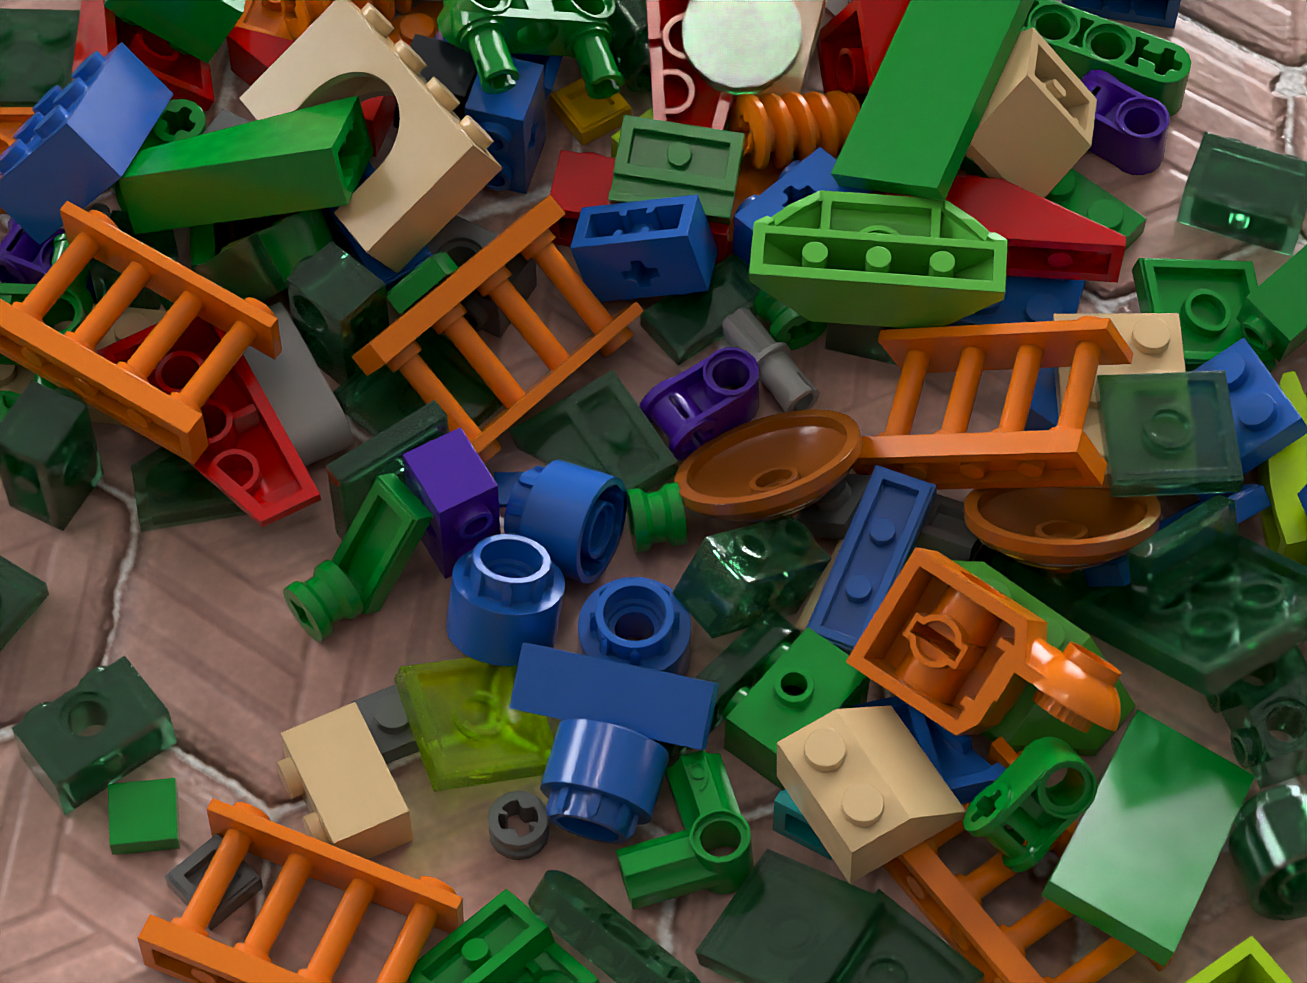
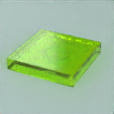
M467 657L399 667L394 681L434 792L544 775L554 737L546 716L509 708L517 666L492 665Z

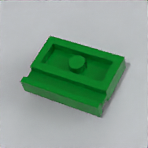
M624 115L613 170L612 187L609 191V204L698 194L708 222L730 225L745 146V133Z

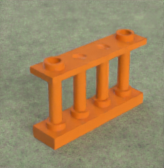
M548 195L529 209L352 356L367 376L385 364L392 373L399 370L449 432L460 427L462 428L484 464L502 449V446L496 440L499 435L598 350L604 357H607L634 335L627 325L644 311L637 302H634L611 316L551 242L556 237L549 230V227L565 215V212L551 195ZM519 252L527 261L530 258L535 260L593 332L569 354L508 280L512 273L505 264ZM475 289L482 297L488 294L548 367L549 371L526 391L521 388L464 318L463 315L467 310L460 302ZM429 327H432L438 335L442 332L447 335L505 406V409L483 428H478L418 354L422 348L415 339Z
M66 201L61 207L60 213L67 242L70 245L22 303L14 302L11 305L0 299V353L194 465L209 446L204 418L200 410L249 346L276 360L282 352L278 318L261 301L251 297H247L244 300L119 230L118 226L102 212L97 210L87 212ZM92 258L122 273L74 333L67 331L63 335L44 324L43 317ZM144 287L173 302L174 304L127 363L118 362L116 365L96 353L95 347ZM197 316L226 332V335L180 393L172 392L168 395L149 384L147 378Z
M1082 316L1077 320L880 330L877 341L900 368L901 374L885 432L879 433L877 436H862V451L853 466L857 474L872 475L875 466L878 465L934 484L937 490L1102 486L1107 462L1083 431L1098 366L1131 364L1134 354L1110 318ZM1071 367L1057 426L1052 427L1050 430L1024 431L1040 368ZM1013 369L998 428L993 429L991 432L967 433L982 372L985 370ZM956 372L941 430L933 434L910 435L926 374Z
M1001 736L991 743L987 762L991 766L999 762L1007 769L1020 756L1022 751L1016 753ZM970 803L962 804L965 811ZM963 819L882 865L981 983H1097L1138 953L1135 949L1111 937L1054 979L1049 976L1042 978L1026 960L1025 950L1074 914L1052 901L1046 900L1010 927L1004 924L997 926L983 910L981 899L1017 874L1003 864L1002 853L999 852L966 876L960 873L953 875L938 857V848L965 830ZM1077 820L1052 843L1048 851L1052 849L1059 858L1061 857L1078 823ZM1025 840V842L1022 844V846H1026V845H1027V841H1026V840ZM1172 957L1169 959L1165 967L1150 958H1148V960L1160 972L1168 965H1170Z
M212 798L206 809L211 835L213 837L218 833L223 840L181 918H173L171 922L150 914L137 939L145 966L187 983H332L331 981L370 903L373 902L408 916L375 983H406L433 927L452 933L464 923L463 897L456 895L455 890L451 886L437 878L421 876L419 880L272 822L267 814L251 804L235 802L232 806ZM246 853H251L283 866L244 943H236L234 947H230L211 939L206 929ZM308 877L341 889L345 893L307 968L298 969L297 973L272 964V960L268 955Z

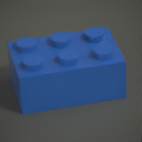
M122 42L105 57L98 51L93 52L72 73L71 76L74 80L64 89L59 85L50 89L33 107L32 111L35 114L14 134L13 138L16 141L0 155V207L39 245L63 226L60 209L66 201L84 209L122 177L173 96V93Z

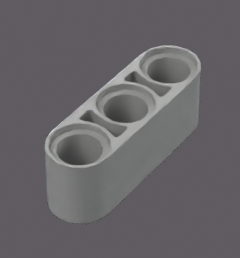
M278 302L269 306V308L278 318L282 352L274 360L249 346L243 355L304 466H307L354 446V440L349 423L338 400L284 305Z

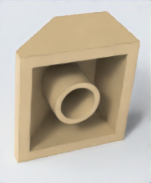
M891 705L835 709L777 742V778L849 884L964 818L965 809Z

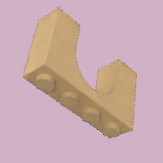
M335 0L239 99L253 116L260 120L346 97L359 96L361 103L378 96H396L400 122L392 150L379 168L352 194L348 205L340 206L334 214L368 254L398 273L503 168L487 150L494 141L486 131L470 116L466 115L460 120L453 112L460 104L457 98L435 77L427 82L420 74L427 66L422 58L403 40L400 39L396 44L390 40L388 35L395 29L392 24L370 3H367L360 9L350 0Z

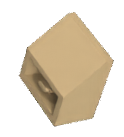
M1034 28L1020 32L965 156L972 159L989 178L1004 179L1045 198L1091 147L1097 99Z

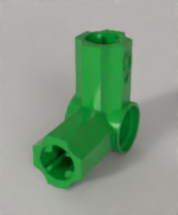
M699 750L680 756L675 764L666 768V779L683 831L615 850L623 884L633 910L704 889L721 895L735 893L743 889L751 880L754 872L750 826L741 815L720 753L712 754ZM727 846L735 849L733 853L722 857L709 854L711 850L717 847Z

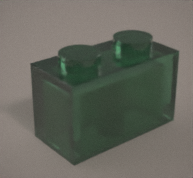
M1205 131L1184 188L1177 222L1293 256L1307 214V161L1294 155L1280 154L1246 144L1236 138L1223 137Z

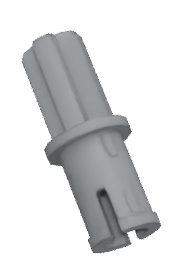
M739 308L723 320L724 336L733 347L746 350L755 358L759 365V382L761 381L784 412L808 410L817 402L820 392L790 358L791 350L789 346L783 342L777 343L749 309Z

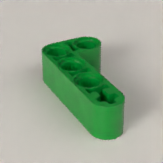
M1034 0L1020 32L1034 28L1080 81L1090 70H1102L1111 74L1119 82L1161 102L1169 112V117L1175 115L1180 110L1192 63L1189 54L1183 47L1171 41L1054 0Z

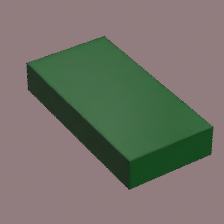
M394 473L377 476L331 560L346 574L355 587L363 604L364 611L362 613L364 615L381 610L434 516Z

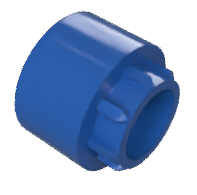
M563 460L552 461L546 467L536 466L520 476L510 494L504 517L505 534L523 536L539 543L548 551L550 559L558 566L564 577L585 584L593 583L604 573L610 564L621 539L627 512L625 484L618 477Z
M500 534L479 541L473 550L465 553L458 559L452 572L446 618L447 635L457 649L483 663L498 666H518L522 643H531L550 648L555 646L565 580L561 570L550 559L548 551L539 543L529 538L512 534Z
M625 577L604 584L588 597L578 619V654L682 676L687 675L690 665L691 618L684 601L674 590L653 579ZM636 637L644 640L630 641L625 639Z
M577 718L561 721L540 784V791L549 798L546 813L550 821L557 827L586 839L611 844L626 842V840L634 836L637 825L647 824L652 819L670 758L669 752L656 741L617 725Z

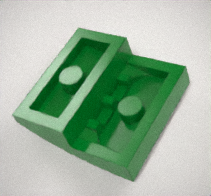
M506 888L418 959L406 983H600V981L555 942L549 924Z

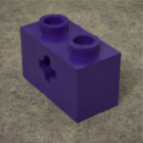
M461 427L403 454L406 487L434 515L421 537V541L445 579L452 576L454 565L458 559L465 553L473 550L479 541L501 534L498 485Z

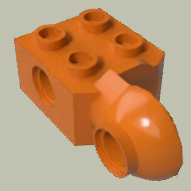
M915 547L846 660V663L956 736L979 735L999 725L1017 702L1029 682L1038 688L1032 697L1037 705L1081 732L1088 733L1093 723L1115 732L1119 726L1121 704L1115 684L1122 673L1116 667L1092 651L1071 641L1063 652L1047 643V622L940 552Z

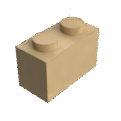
M356 702L281 732L285 758L276 762L277 769L290 798L293 799L302 795L310 811V814L302 817L308 836L368 860L413 841L410 811Z

